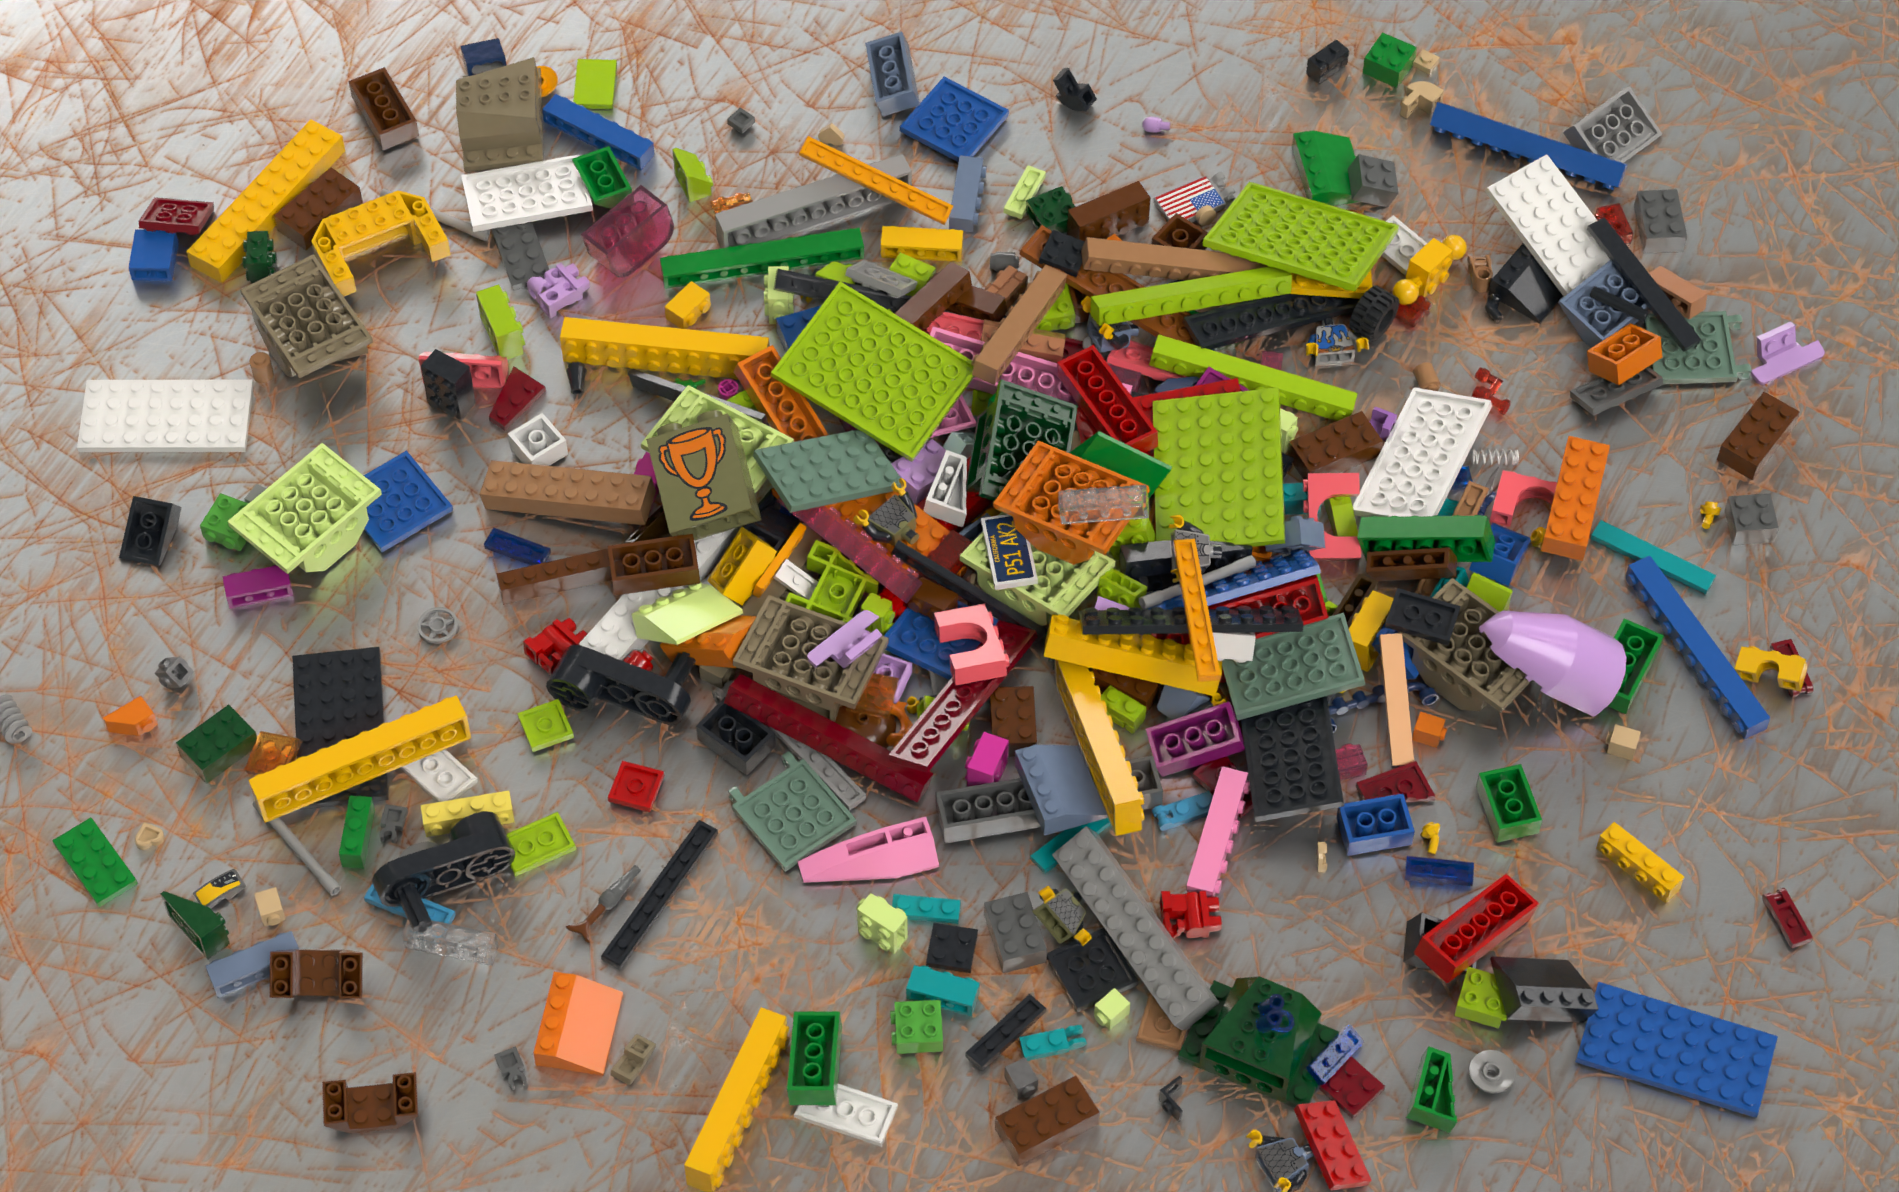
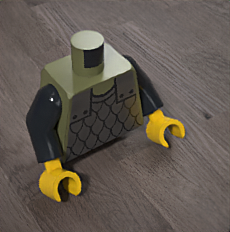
M903 478L899 479L901 488H898L895 482L891 485L893 491L899 492V496L896 494L870 516L866 510L862 509L858 511L862 519L858 515L853 518L854 523L862 524L864 531L875 542L889 543L895 546L898 540L901 542L906 540L912 545L919 538V534L915 532L916 509L909 493L904 490L906 488V481Z
M1046 886L1038 892L1039 898L1044 903L1032 912L1059 944L1073 937L1084 946L1092 939L1089 932L1083 928V918L1086 911L1080 904L1082 897L1078 892H1070L1068 889H1063L1059 892L1057 889H1051L1050 886Z

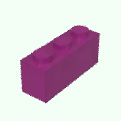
M277 565L222 576L229 609L293 596L289 573L287 574Z

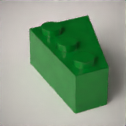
M1428 1046L1420 1060L1406 1114L1408 1119L1448 1133L1457 1124L1450 1053Z

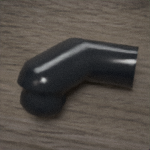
M1492 293L1486 300L1485 311L1498 323L1504 317L1498 310L1501 296L1497 293Z

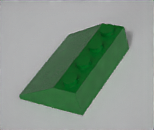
M1314 130L1293 133L1292 151L1306 197L1331 206L1360 202L1352 200L1348 168L1356 156L1350 138Z
M1100 431L1070 452L1072 455L1148 485L1150 492L1143 502H1147L1172 469V466Z

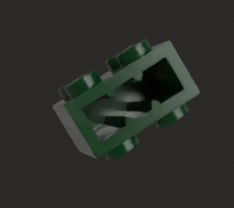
M1062 186L1026 200V214L1037 230L1043 225L1051 231L1067 232L1068 210L1076 206L1072 201L1070 193H1066Z
M268 231L247 232V240H244L243 243L244 252H246V256H243V267L247 268V281L253 284L276 273V268L273 267V264L277 263L276 251H274V241L269 238Z

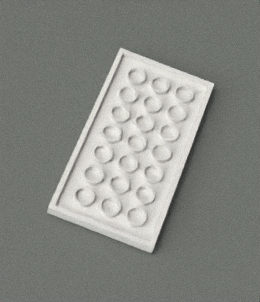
M1548 155L1539 158L1487 187L1485 193L1564 297L1611 260L1587 230L1588 225L1596 222L1597 219Z
M253 379L87 380L77 444L78 452H246L254 386Z
M1414 387L1359 496L1353 504L1354 515L1363 517L1438 515L1492 407L1491 400Z

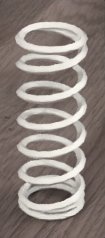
M1474 448L1471 450L1472 465L1474 460L1478 464L1480 451L1482 452L1484 465L1488 451L1491 465L1493 464L1495 451L1498 465H1500L1502 452H1504L1505 465L1508 463L1510 452L1512 465L1517 466L1519 462L1518 450H1508L1507 456L1504 449L1500 451V454L1497 449H1494L1491 455V451L1488 448L1485 456L1482 448L1479 449L1478 454Z

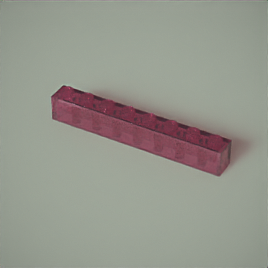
M779 497L777 502L788 510L782 499ZM825 506L791 512L905 603L909 602L923 584L917 579L918 573L910 567L907 570L902 567L904 562L895 555L891 558L886 555L888 551L879 543L876 546L870 542L873 539L863 530L861 533H858L855 530L857 526L849 519H846L844 522L839 518L842 514L835 508L831 507L828 509Z

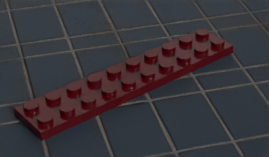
M999 620L996 624L999 633L998 640L1002 639L1004 645L1003 653H1007L1010 666L1006 667L1008 675L1037 639V631ZM981 642L976 649L982 647L984 644ZM1006 676L955 685L952 677L890 752V761L928 773Z

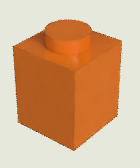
M1420 711L1414 727L1412 740L1437 748L1439 741H1444L1447 733V728H1444L1446 719Z

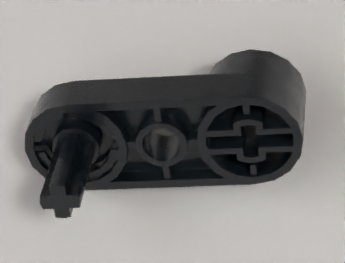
M571 645L566 648L547 681L546 688L555 700L559 699L562 705L580 712H588L593 708L597 699H601L657 722L676 725L682 721L691 704L690 696L682 688V685L696 660L690 657V654L687 652H682V654L678 652L667 674L663 677L580 645Z
M483 811L467 816L456 823L449 833L450 842L396 858L380 867L374 874L372 883L381 903L387 907L402 906L413 931L418 930L419 933L426 931V927L432 926V921L422 899L493 877L507 869L514 861L516 856L515 850L498 815L493 812Z

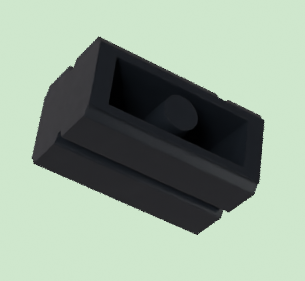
M1335 39L1307 60V75L1318 84L1322 83L1348 64V48Z

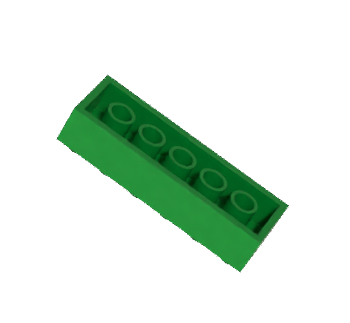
M1487 516L1361 517L1357 536L1366 562L1367 552L1450 548L1457 556V562H1492L1495 547V538Z

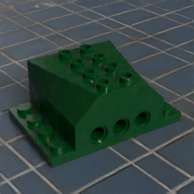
M1001 379L997 385L995 401L977 418L966 491L979 493L980 497L995 501L1037 441L1070 453L1078 405Z
M1260 976L1236 978L1233 987L1214 980L1210 990L1220 1003L1192 1025L1178 1054V1059L1294 1108L1298 1104L1311 1103L1341 1037V1032L1320 1024L1322 1013L1302 993Z

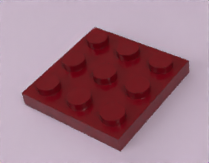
M154 197L138 221L139 228L146 229L147 231L163 230L167 233L185 232L188 235L199 234L214 211V202Z

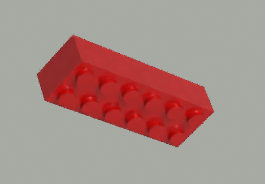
M1094 345L1057 362L1058 378L1097 432L1100 431L1143 453L1158 447V431Z
M1505 874L1425 934L1416 947L1414 954L1444 982L1449 983L1528 922L1540 903L1509 875Z

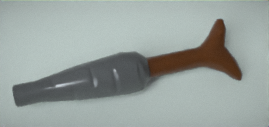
M634 865L601 894L598 899V905L584 921L574 925H567V930L581 934L584 940L590 943V926L605 910H611L616 906L641 869Z

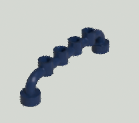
M1420 682L1407 683L1408 693L1414 690L1420 691L1419 698L1423 705L1428 706L1438 700V695L1434 688H1428ZM1384 685L1375 686L1372 689L1373 694L1366 696L1363 691H1357L1352 695L1353 700L1346 702L1343 697L1333 699L1332 706H1329L1330 715L1336 713L1337 715H1343L1348 710L1356 707L1363 709L1368 704L1376 701L1378 703L1385 702ZM1331 718L1332 730L1334 733L1337 730V725L1334 719Z

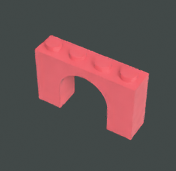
M1503 470L1490 522L1510 527L1516 506L1525 499L1538 498L1552 505L1557 482H1550L1533 476L1529 477Z
M1308 473L1307 479H1303V492H1307V500H1303V512L1307 513V518H1314V521L1318 522L1317 513L1319 506L1329 498L1358 497L1360 494L1359 473ZM1325 531V548L1308 551L1316 561L1360 560L1361 546L1357 536L1336 537Z
M985 604L934 613L935 631L940 643L959 639H974L984 644L973 651L950 655V672L955 685L1007 676L1006 667L1010 666L1007 653H1003L1002 639L998 640V628L996 625L993 626L992 613L987 611Z

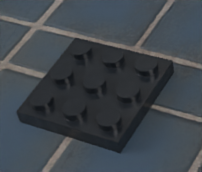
M1105 928L1091 933L1092 939L1084 946L1075 940L1047 953V961L1077 1012L1095 1005L1114 988L1119 993L1138 986V979Z

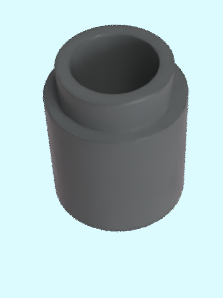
M996 251V253H991L990 269H994L995 272L1004 271L1009 265L1019 269V257L1016 256L1015 252Z

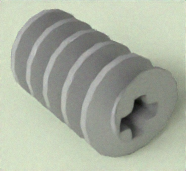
M5 694L0 696V731L2 735H4L8 743L14 744L26 740L32 734V728L28 726V721L21 714L20 708L17 707L11 695Z

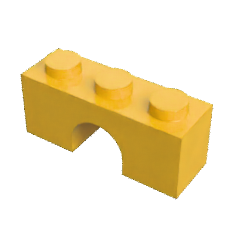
M1741 646L1735 665V671L1742 680L1758 683L1760 675L1764 671L1775 670L1779 672L1777 677L1779 687L1800 692L1808 669L1806 659H1803L1801 656L1783 655L1774 650L1769 652L1763 651L1754 646Z

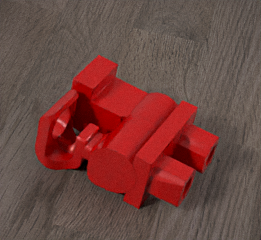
M570 617L562 622L556 619L534 638L528 637L523 641L524 654L536 665L539 664L551 676L566 648L571 645H579L587 633L582 630L575 635L573 632L577 627Z
M1161 891L1159 900L1161 920L1173 939L1180 936L1182 932L1186 933L1187 938L1201 936L1202 938H1208L1209 932L1221 931V916H1209V912H1219V897H1207L1206 891H1199V893L1188 892L1185 894H1170V891ZM1177 919L1175 925L1170 923V920Z

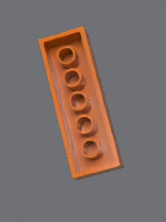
M773 345L737 363L734 370L735 375L758 412L766 414L771 428L793 438L794 442L829 435L806 397L771 377L772 370L781 360Z
M1568 436L1543 539L1542 552L1583 561L1610 445Z

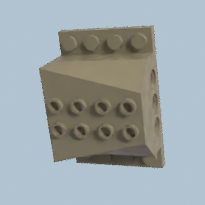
M534 57L476 75L462 76V78L456 80V114L459 137L463 149V167L465 172L500 169L544 161L541 69L537 68Z
M314 254L240 289L241 295L251 308L254 322L267 349L287 376L293 377L297 375L300 379L330 363L367 354V345L373 343L371 335Z
M1451 578L1432 597L1461 606L1449 646L1398 631V633H1402L1403 641L1414 649L1412 662L1427 686L1434 688L1438 694L1460 710L1481 711L1489 704L1501 713L1530 682L1525 678L1526 674L1518 667L1513 669L1490 648L1492 645L1485 632L1481 633L1479 630L1482 624L1499 611Z
M768 595L733 659V666L752 672L754 681L835 722L840 704L852 709L856 708L889 643V638L882 636L874 646L846 668H843L831 657L815 668L808 662V653L846 623Z

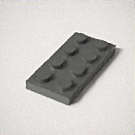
M532 222L491 229L513 291L527 287V282L531 277H542L544 279V273L549 270Z
M1649 367L1620 385L1600 377L1570 390V398L1592 415H1596L1663 385V377Z

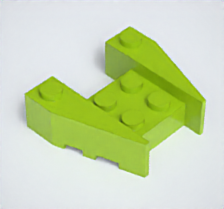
M815 540L807 556V569L822 576L810 600L789 592L785 601L847 623L853 619L852 616L864 592L878 595L879 583L869 574H865L856 567L853 561L846 559L837 548Z

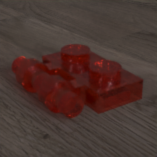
M1420 295L1410 305L1399 304L1395 318L1414 328L1425 315L1424 309L1429 311L1433 304L1428 302L1427 298Z

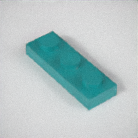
M893 894L892 907L904 911L908 920L959 924L961 900Z

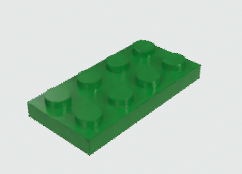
M91 817L52 840L54 846L99 908L138 884L134 875Z

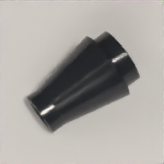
M580 362L570 363L566 369L571 393L576 395L583 393L587 372L585 365Z

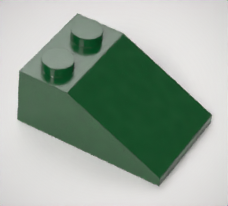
M166 891L160 893L168 916L207 960L230 944L227 936L229 931L224 926L226 921L219 912L215 914L210 907Z

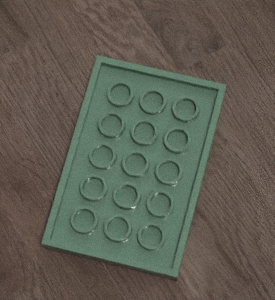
M860 430L756 449L753 453L754 459L790 513L893 492L891 488L893 482L896 483L898 488H901L899 482L901 477L876 441Z
M1344 613L1303 625V632H1278L1255 639L1252 661L1244 663L1235 662L1233 659H1224L1222 661L1237 720L1366 685Z

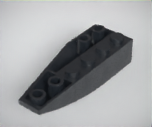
M1171 540L1120 545V572L1147 586V592L1164 590L1180 583L1179 581L1173 582V579H1176L1177 576L1171 573ZM1210 541V545H1221L1222 556L1221 558H1210V566L1205 569L1203 574L1252 555V546Z

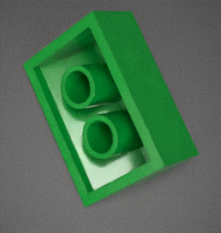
M609 146L572 159L594 204L612 210L633 204L632 188Z

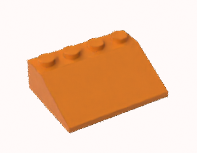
M738 615L678 645L662 642L660 647L672 663L678 652L681 654L682 652H687L690 654V657L696 660L694 665L736 668L733 666V659L757 616Z
M554 971L533 1052L535 1064L537 1066L604 1076L623 992L579 975Z

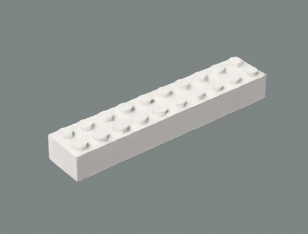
M741 527L694 541L700 582L721 560ZM689 586L623 594L579 645L623 661L631 651H640L649 641L637 638L631 614L638 611L639 607L643 605H651L656 602V599L672 595L673 591L685 589Z

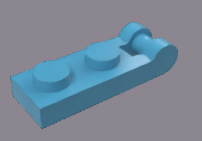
M1210 791L1165 806L1158 805L1152 809V813L1155 818H1158L1160 830L1165 831L1207 817L1212 796Z

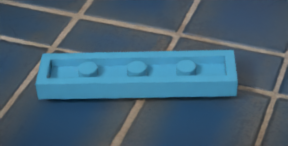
M372 883L364 897L365 902L407 918L402 906L387 907L383 905ZM422 899L432 921V926L429 927L446 933L456 916L455 911Z

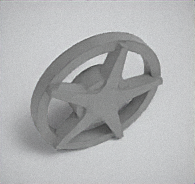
M435 607L425 611L420 616L417 628L420 636L425 641L439 644L451 640L456 634L458 620L451 610L444 607ZM438 612L447 613L452 618L445 620L438 615ZM435 613V617L429 622H423L428 615ZM454 622V628L449 634L446 631L447 626ZM421 627L430 629L429 637L422 632ZM436 634L445 635L443 638L433 639Z

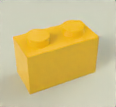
M691 281L664 306L665 318L680 329H687L689 326L694 325L699 316L709 310L711 306L710 293Z

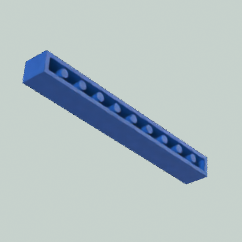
M1437 102L1430 125L1434 126L1433 130L1445 134L1447 130L1453 132V137L1463 140L1465 136L1472 139L1471 143L1480 146L1486 143L1490 145L1489 149L1498 152L1504 149L1509 151L1508 155L1520 158V155L1528 157L1527 161L1531 163L1548 155L1557 168L1566 170L1565 174L1576 177L1577 174L1585 176V181L1594 184L1596 180L1603 182V187L1612 190L1615 187L1619 188L1621 186L1628 164L1441 102Z
M1649 555L1628 565L1625 575L1626 582L1637 592L1639 600L1648 607L1650 615L1659 622L1664 634L1668 635L1673 641L1675 649L1684 656L1686 664L1695 671L1700 683L1704 684L1709 690L1711 698L1720 705L1722 713L1731 720L1735 731L1740 733L1744 739H1747L1766 730L1770 716L1652 557Z

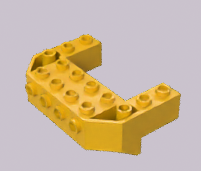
M402 191L388 193L377 199L367 201L364 204L322 219L311 240L315 257L343 297L357 292L354 277L344 260L347 257L407 234L414 245L422 243L432 262L451 255L448 239L426 199Z

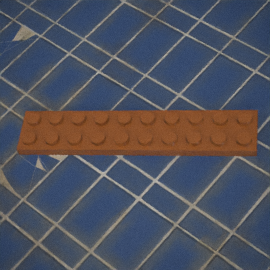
M1041 225L1021 248L1019 255L1043 269L1046 264L1042 265L1038 262L1052 231ZM1083 264L1077 277L1067 274L1066 279L1068 285L1090 298L1091 296L1145 287L1125 274L1083 269ZM1186 311L1130 321L1156 338L1159 334L1196 345L1182 323L1184 317L1191 315Z

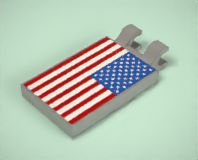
M1218 172L1211 179L1204 176L1154 197V204L1167 222L1176 213L1190 222L1197 221L1195 218L1197 211L1203 206H1211L1215 212L1225 209L1226 202H1231L1235 199L1233 196L1235 190L1232 186H1227L1222 192L1219 188L1225 186L1223 180L1226 177L1222 172Z

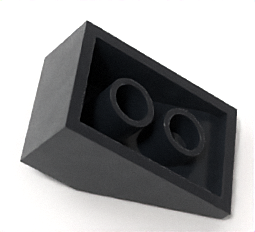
M133 496L119 558L160 566L177 529L182 507L173 503Z
M1421 912L1407 921L1404 963L1421 969L1431 970L1414 954V951L1421 938L1444 920ZM1477 961L1469 967L1476 969ZM1467 969L1460 974L1466 975Z

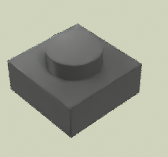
M739 108L727 119V124L742 134L755 123V117L742 108Z

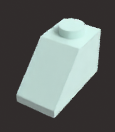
M952 432L943 448L965 456L968 459L972 453L975 434L973 432Z

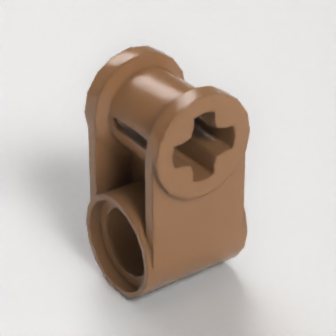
M1486 254L1484 257L1468 256L1467 266L1473 289L1479 293L1489 291L1493 276L1490 255Z

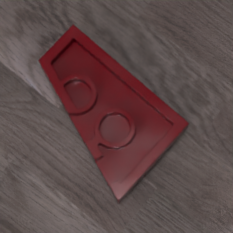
M513 366L489 415V421L506 431L546 391L545 386Z
M1228 756L1204 763L1193 773L1192 778L1214 795L1221 768L1226 767L1235 770L1237 768L1229 760ZM1249 791L1248 795H1244L1245 808L1243 814L1238 815L1240 818L1253 808L1251 791Z
M1417 761L1356 782V788L1362 800L1404 794L1406 802L1435 801L1436 797Z

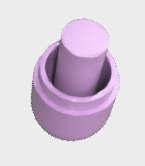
M1147 117L1142 123L1143 129L1146 132L1158 133L1161 130H1170V122H1162V119L1159 117Z

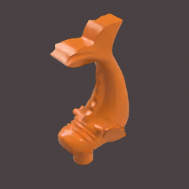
M898 701L896 704L887 702L881 708V711L895 715L900 720V731L898 733H891L886 739L890 747L893 746L895 748L913 726L904 710L907 702Z

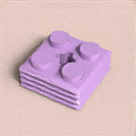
M883 653L863 693L896 704L912 674V663Z

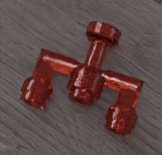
M1480 367L1475 374V379L1481 383H1488L1491 386L1489 389L1483 386H1476L1472 397L1491 400V404L1498 408L1499 414L1504 416L1511 405V400L1507 398L1500 400L1493 396L1504 381L1492 375L1488 369Z

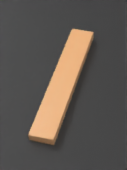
M1402 633L1379 635L1391 766H1403L1414 762Z

